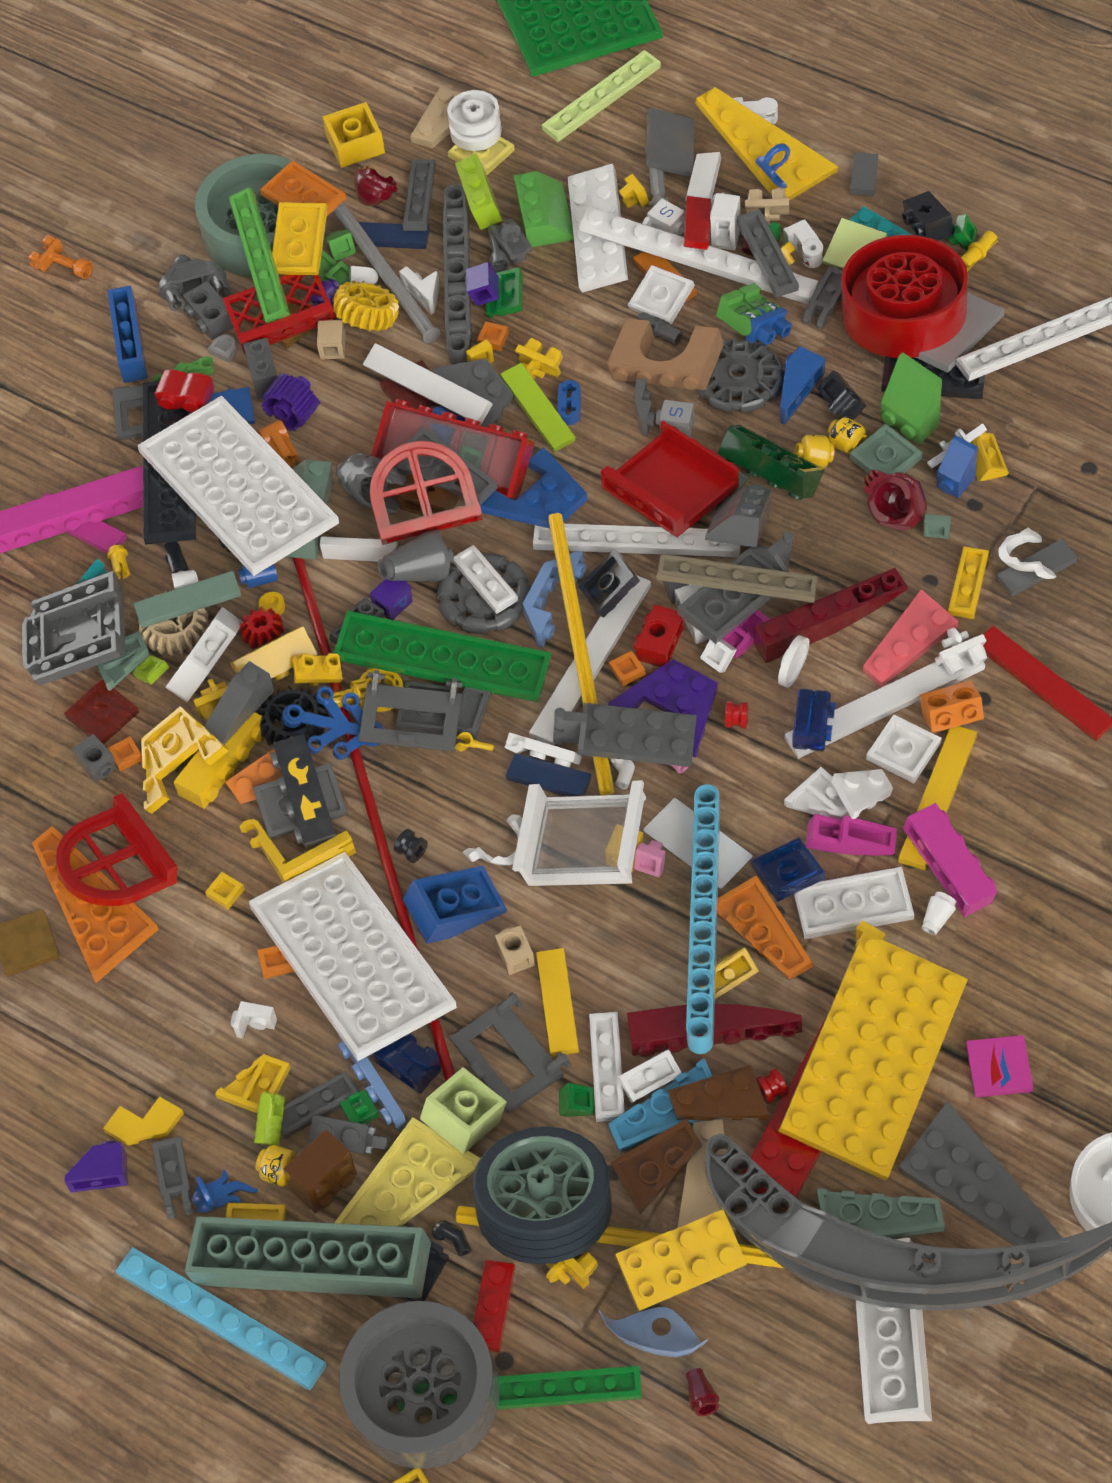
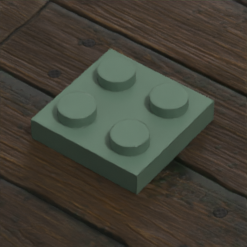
M885 424L850 452V460L866 473H869L872 469L888 474L895 472L906 473L922 459L923 452Z

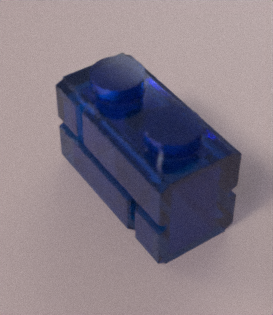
M798 690L792 734V747L794 749L824 751L826 741L831 742L833 725H828L829 718L834 719L836 702H831V693L829 691Z
M410 1033L373 1053L376 1064L419 1094L427 1088L430 1081H433L441 1070L438 1059L439 1055L436 1051L428 1046L425 1048L419 1046L416 1038Z

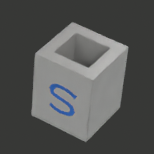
M664 400L662 410L658 409L656 414V424L660 425V434L661 422L665 421L691 437L695 419L694 403Z

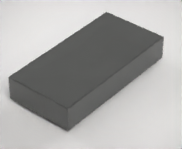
M854 153L850 195L874 196L878 154Z
M464 687L457 736L463 732H468L472 735L473 739L477 738L491 697L490 692Z

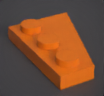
M274 749L225 781L240 804L257 800L253 787L283 777L280 767L274 768L270 753L275 752Z

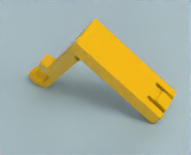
M249 819L240 825L242 833H247L249 830L257 831L258 836L251 838V847H261L282 883L343 852L348 857L356 853L352 838L346 830L286 863L257 820Z

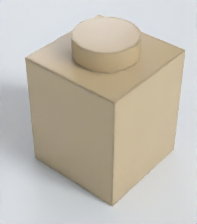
M342 320L318 321L317 347L320 360L345 359L346 334Z

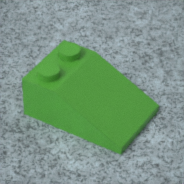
M901 353L881 401V419L887 425L899 430L905 438L920 444L939 427L942 379L906 354Z

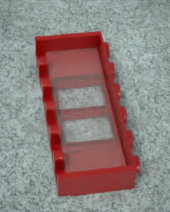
M396 399L395 403L386 401L371 456L383 459L393 449L406 444L423 427L496 481L498 488L495 491L512 500L518 499L535 443L527 438L528 434L513 430L512 434L503 432V427L489 424L488 428L479 426L480 421L466 418L465 422L456 420L457 415L442 411L441 415L433 414L434 409L421 405H419L418 409L409 407V402Z

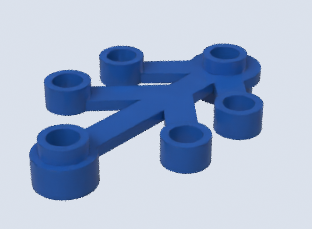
M321 687L316 694V699L320 704L324 705L332 718L304 712L296 704L286 706L281 716L282 722L290 728H295L301 723L331 729L321 736L309 738L307 745L312 754L319 753L324 746L346 733L356 735V737L347 743L338 742L334 746L332 753L338 760L346 759L350 752L364 744L370 747L380 744L359 741L363 710L358 705L359 697L355 693L346 694L342 700V705L352 713L358 724L348 722L333 700L334 694L329 687ZM320 693H327L329 698L323 699ZM346 699H353L355 705H349ZM292 710L296 711L298 717H292L289 712ZM375 721L374 728L384 729L379 722ZM311 742H318L320 747L313 748ZM337 748H343L346 753L343 755L339 754Z

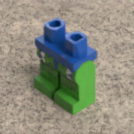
M752 283L739 288V291L734 290L722 295L716 316L741 335L747 336L746 340L750 343L760 340L763 344L767 345L772 343L776 334L782 338L790 334L792 323L785 319L787 310L779 307L774 302L770 303L759 294L761 288L757 284Z

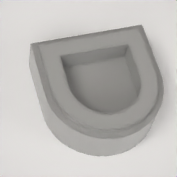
M221 335L207 349L209 354L230 362L236 355L238 346L234 337Z

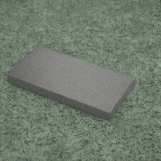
M968 293L967 317L959 333L942 346L920 352L919 357L916 358L948 373L956 365V358L966 355L1004 316L1005 309Z

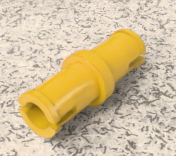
M986 231L977 242H972L968 246V251L961 257L967 272L977 261L983 260L987 255V251L998 242L994 232Z

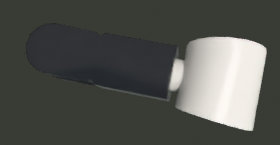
M178 542L166 543L164 545L165 559L172 575L174 588L178 589L198 582L196 572L189 570L180 544Z

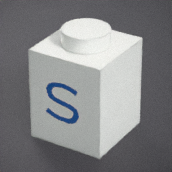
M661 199L647 213V217L651 218V227L675 235H681L684 232L685 211L670 202Z

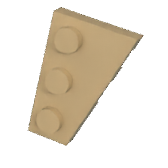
M443 87L438 89L410 136L412 143L434 148L450 134L447 109L449 102L460 92Z

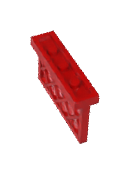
M284 275L279 277L281 285L288 284L292 286L288 296L285 295L287 305L293 303L300 306L297 313L290 314L268 324L262 321L264 317L262 310L257 319L246 315L251 305L261 308L260 302L254 301L257 295L255 287L223 298L244 354L246 353L243 343L267 338L269 345L318 327V321L336 320L332 305L319 275H313L314 281L311 287L300 284L302 277L307 275ZM297 288L308 292L304 301L292 298ZM312 294L322 297L324 303L316 306L308 304ZM238 301L246 303L242 313L232 310L230 304ZM243 320L254 323L251 330L241 333L240 326Z

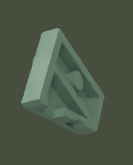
M139 631L125 637L126 652L121 657L97 665L108 691L113 689L150 655Z

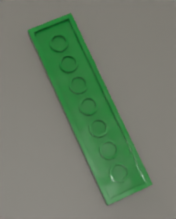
M351 611L346 613L333 653L339 655L341 662L442 683L452 681V678L458 679L457 682H463L462 687L485 690L490 693L538 703L551 661L550 652Z

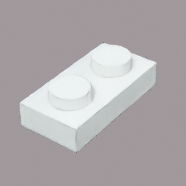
M668 1049L620 1075L618 1080L632 1103L675 1080L682 1072Z

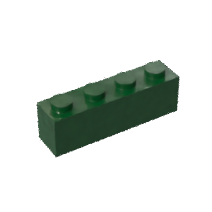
M731 425L728 427L718 454L725 457L726 461L746 468L745 472L751 476H761L767 479V484L774 488L781 489L782 487L789 491V496L798 500L814 496L825 470L742 425Z

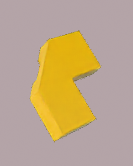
M159 1096L143 1119L119 1106L103 1129L108 1135L129 1146L138 1144L142 1140L167 1137L184 1115V1112L179 1107Z

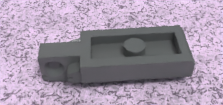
M313 1115L308 1144L327 1129L350 1152L372 1154L373 1148L384 1150L389 1148L390 1137L376 1135V1128L371 1127L369 1124Z

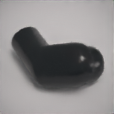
M444 1220L437 1222L436 1226L432 1228V1236L436 1240L442 1241L447 1238L453 1242L458 1256H465L472 1251L461 1227Z

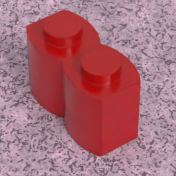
M165 370L155 391L157 403L165 409L182 408L193 413L209 403L214 391L212 377L201 373L187 374L178 370Z

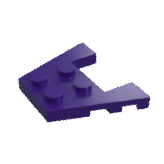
M672 659L610 701L608 705L638 709L645 701L663 712L697 715L693 757L696 758L705 732L708 716H710L718 690V683Z

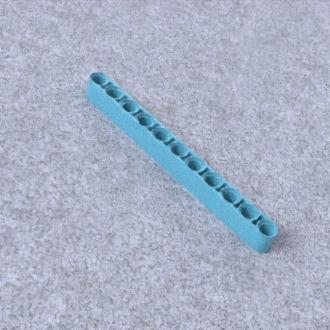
M709 784L698 787L694 795L686 1031L688 1047L697 1054H704L710 1051L714 1041L720 798L718 789Z

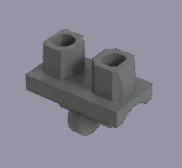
M512 218L503 222L502 225L490 227L491 233L513 264L526 260V254L532 252L531 244L521 232L520 226Z

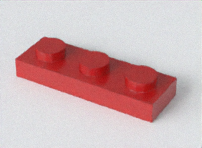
M485 1260L473 1324L483 1336L489 1351L500 1353L515 1274V1264Z

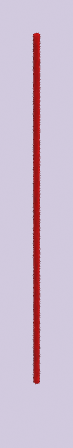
M292 557L321 656H327L331 654V650L304 559ZM329 683L333 693L342 691L340 683ZM341 707L340 710L348 722H351L348 710ZM344 734L346 743L356 737V735ZM357 748L350 752V756L398 921L402 930L419 951L361 752ZM439 1018L429 1023V1027L446 1082L455 1072Z

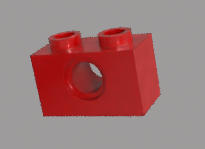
M654 604L651 612L646 613L644 617L642 633L636 635L633 649H636V656L639 661L662 667L671 660L685 624L684 618L677 614V610Z

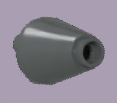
M434 529L418 535L386 554L378 561L377 567L381 578L384 580L438 582L447 578L450 563L454 561V555L451 548L446 547L439 530Z

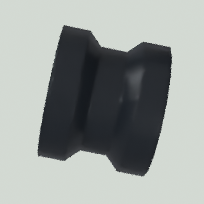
M406 829L396 839L393 849L400 855L404 854L409 862L415 863L425 853L428 842L422 837H416L415 832L411 829Z

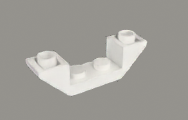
M222 607L165 688L185 702H188L234 638L243 621Z

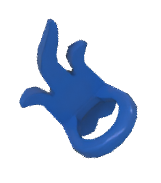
M783 143L775 145L765 156H759L755 161L777 187H787V184L775 172L790 156L789 147ZM785 151V156L779 163L772 166L769 165L776 153Z
M223 1169L221 1178L206 1185L201 1176L195 1177L198 1186L192 1197V1202L197 1206V1212L208 1213L231 1202L241 1203L238 1196L232 1195L238 1191L253 1194L257 1193L258 1189L240 1181L227 1183L228 1174Z

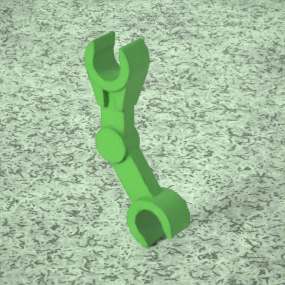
M206 356L193 363H178L173 370L211 375L214 373V362L212 357ZM163 374L156 375L153 378V382L160 381Z

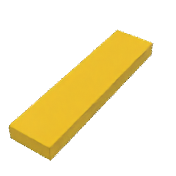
M564 948L536 952L551 1057L557 1056L559 1052L565 1053V1055L579 1053Z

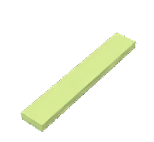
M646 50L642 51L544 122L542 130L555 141H561L660 69L661 62Z

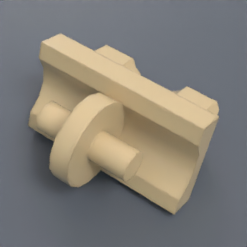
M784 188L772 190V199H763L762 190H749L748 200H745L746 213L760 209L768 226L770 221H780V216L790 215L789 198L786 197Z

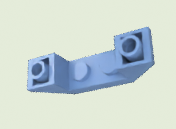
M580 551L570 553L575 584L579 578H583L586 571L583 552ZM556 559L543 564L523 602L525 620L538 647L541 648L544 647L547 639L550 640L555 631L552 613L544 611L549 592L552 593L557 582H560Z

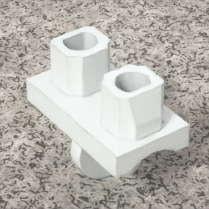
M951 628L947 631L948 638L942 640V645L944 648L951 645L952 647L940 652L939 657H936L935 661L938 666L943 664L950 676L965 668L960 659L965 654H967L972 666L982 663L987 659L983 647L986 639L982 634L962 642L969 638L968 632L959 633L955 628Z

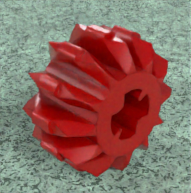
M262 606L257 612L251 609L250 616L243 615V623L240 624L239 628L243 642L249 644L252 650L281 637L285 631L279 613L275 614L272 608L265 611Z

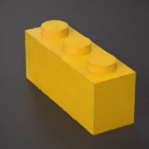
M302 626L230 662L235 674H237L250 661L268 672L271 678L274 677L278 681L290 674L289 669L293 667L291 661L293 656H302L303 654H313L315 656L317 652Z

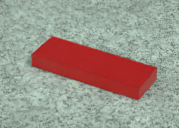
M687 196L683 247L708 250L711 199Z

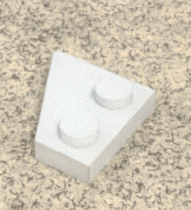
M882 769L836 773L831 780L852 819L859 817L860 812L865 808L871 809L878 801L888 798L893 790Z

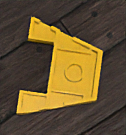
M182 707L177 708L141 738L142 768L146 770V780L143 781V790L147 792V801H144L145 811L153 814L169 800L162 779L174 771L188 757L195 754L198 749L204 762L209 765L215 763L229 751L220 740Z

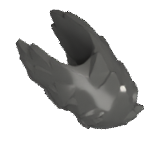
M365 453L352 454L336 467L338 482L357 502L373 510L370 498V485L374 471L382 459L374 456L369 457ZM394 467L387 476L383 492L390 491L392 483L405 485L406 477L397 468ZM393 496L384 498L387 513H396L398 508H400L397 500Z

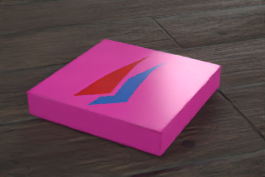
M1024 1035L966 1041L975 1098L1033 1092Z

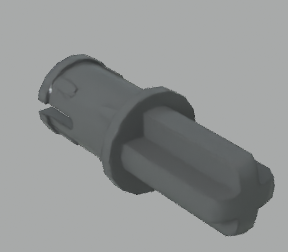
M644 312L637 315L638 320L650 322L655 338L660 337L675 346L681 341L683 331L666 324L664 319L658 320Z

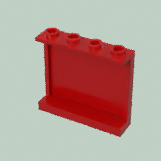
M662 421L661 434L617 470L608 465L601 470V485L603 490L678 538L739 487V468L732 462H728L717 455L713 450L707 449L694 438L685 435L677 427Z

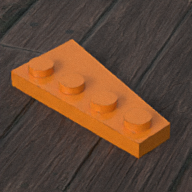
M757 875L718 898L717 914L789 981L813 967L809 956Z

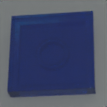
M796 838L751 860L752 868L777 902L826 879L825 871L800 838Z

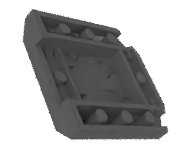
M113 571L33 600L31 606L34 609L30 617H25L22 623V664L39 686L121 657L126 652L123 590L118 576Z

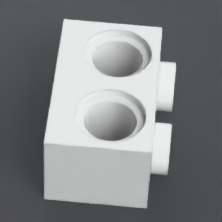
M716 193L710 215L712 247L736 250L740 234V228L737 224V216L741 215L740 196Z

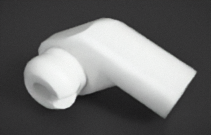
M610 758L613 766L619 772L615 785L620 789H627L635 770L634 763L631 760Z

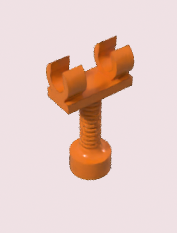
M46 235L41 241L45 243L43 249L46 251L43 255L33 251L27 258L32 260L29 263L30 266L35 269H41L43 272L53 262L73 269L75 276L82 279H87L93 270V263L87 259L79 258L76 261L61 255L63 247L60 240L50 235Z

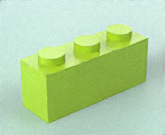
M474 154L456 162L455 165L471 212L480 230L503 221L487 173L478 155Z

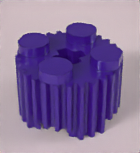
M281 373L264 393V401L261 407H263L262 410L269 417L274 415L276 419L281 420L286 430L296 431L298 427L303 426L319 406L320 401L313 394V391L310 390L311 384L303 376L294 378L292 375L289 376L288 374Z

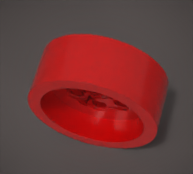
M917 235L889 236L861 247L848 259L842 272L843 324L848 335L858 345L870 352L892 358H899L901 353L906 354L910 358L919 357L920 352L935 349L953 339L965 323L968 296L967 268L962 258L952 248L942 242Z

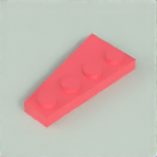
M921 589L863 665V672L882 688L948 635L947 631L949 629H956L959 621Z

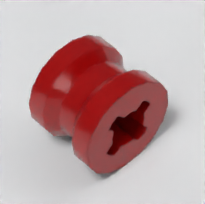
M732 701L726 702L725 728L739 726L741 729H747L748 702H742L741 704H734Z
M776 1068L771 1070L769 1075L756 1078L763 1100L767 1104L773 1102L774 1098L779 1095L785 1096L789 1094L787 1084Z

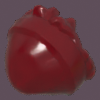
M365 166L357 170L354 178L355 191L359 202L365 206H375L385 200H389L393 193L398 191L396 181H394L392 176L384 178L374 168Z

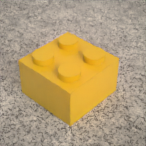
M367 102L322 116L326 137L341 168L385 154L382 133Z

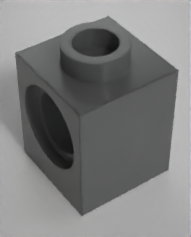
M94 734L72 749L77 763L95 783L102 778L108 777L117 768L112 753Z

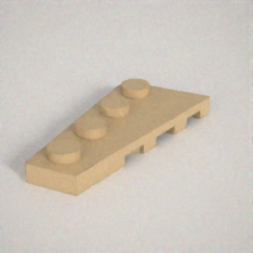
M723 1119L700 1121L693 1124V1130L700 1140L702 1147L687 1163L678 1228L720 1210L713 1196L707 1176L706 1146L712 1136L724 1134ZM720 1149L715 1154L724 1155L727 1151L726 1149ZM731 1225L733 1232H736V1229Z

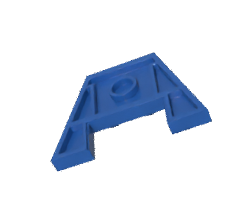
M543 447L530 459L528 468L543 475L516 501L494 491L480 505V508L484 514L550 529L549 515L561 513L563 522H565L587 501V492Z

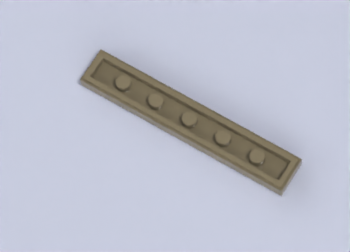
M660 554L656 580L814 603L818 576Z

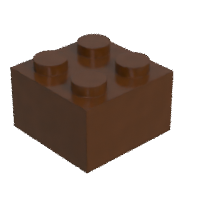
M327 1129L283 1168L291 1191L315 1214L321 1208L328 1207L332 1203L334 1196L342 1188H348L357 1175L350 1151Z

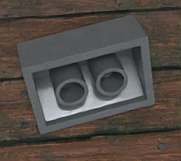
M759 484L745 486L719 505L705 535V540L757 547L769 519L772 489L765 488Z

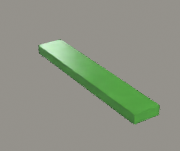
M249 187L229 196V200L263 316L268 324L289 316L290 312L255 193Z

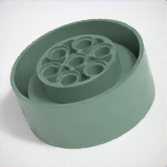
M272 154L241 156L217 167L200 185L195 198V211L202 239L209 257L221 265L224 270L239 276L252 277L229 196L249 187L254 190L272 251L278 205L263 197L260 189L292 160Z

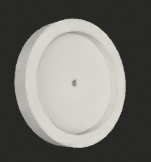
M798 635L786 650L778 675L779 685L789 688L797 679L808 654V638Z

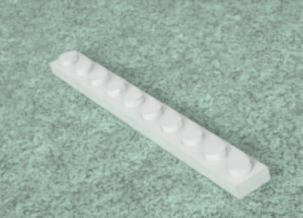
M587 207L580 222L579 231L746 285L755 283L761 290L773 293L755 260L712 246H708V250L683 247L684 237L591 207ZM793 273L799 284V289L796 292L783 295V297L809 305V300L818 286V281Z

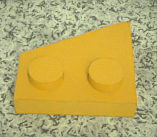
M263 1054L253 1062L251 1067L235 1076L236 1080L226 1088H219L215 1093L216 1097L258 1114L261 1093L268 1091L274 1095L278 1094L291 1069L290 1064Z

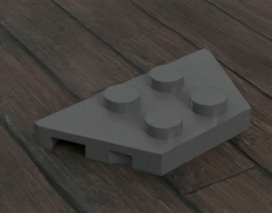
M486 359L432 369L433 373L493 404L481 424L482 427L488 428L489 424H494L495 421L499 422L504 409L509 406L514 398L512 391Z

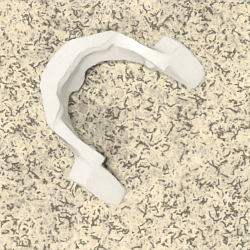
M1030 528L1024 529L1021 533L1008 536L999 547V557L1009 567L1019 571L1035 572L1037 576L1045 579L1056 578L1055 573L1042 565L1040 561L1020 562L1017 557H1010L1011 551L1023 543L1042 542V537Z
M513 814L506 822L512 827L519 838L522 817ZM480 847L476 849L468 848L463 851V854L471 862L483 859L496 865H512L516 853L515 851L505 858L501 856L493 858L487 855Z

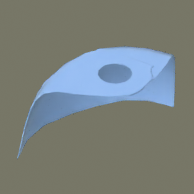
M668 1307L648 1309L620 1320L609 1319L599 1310L606 1326L625 1344L644 1352L676 1358L693 1353L707 1342V1340L701 1342L689 1325L675 1311ZM657 1318L667 1319L671 1325L668 1334L664 1336L656 1335L652 1330L654 1320Z

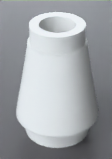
M936 892L934 896H931L921 927L922 930L931 935H937L938 931H940L956 910L954 907L956 900L943 892Z

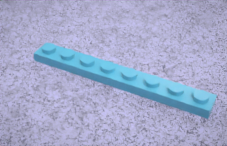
M132 1247L116 1269L118 1276L309 1391L327 1367L325 1361Z

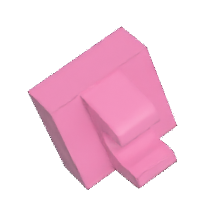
M652 840L647 845L640 842L636 848L634 869L660 878L664 871L666 851L661 850L663 843Z

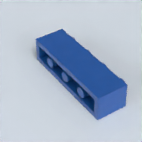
M130 285L109 289L107 293L117 360L123 382L147 379L148 374L139 316L132 287Z

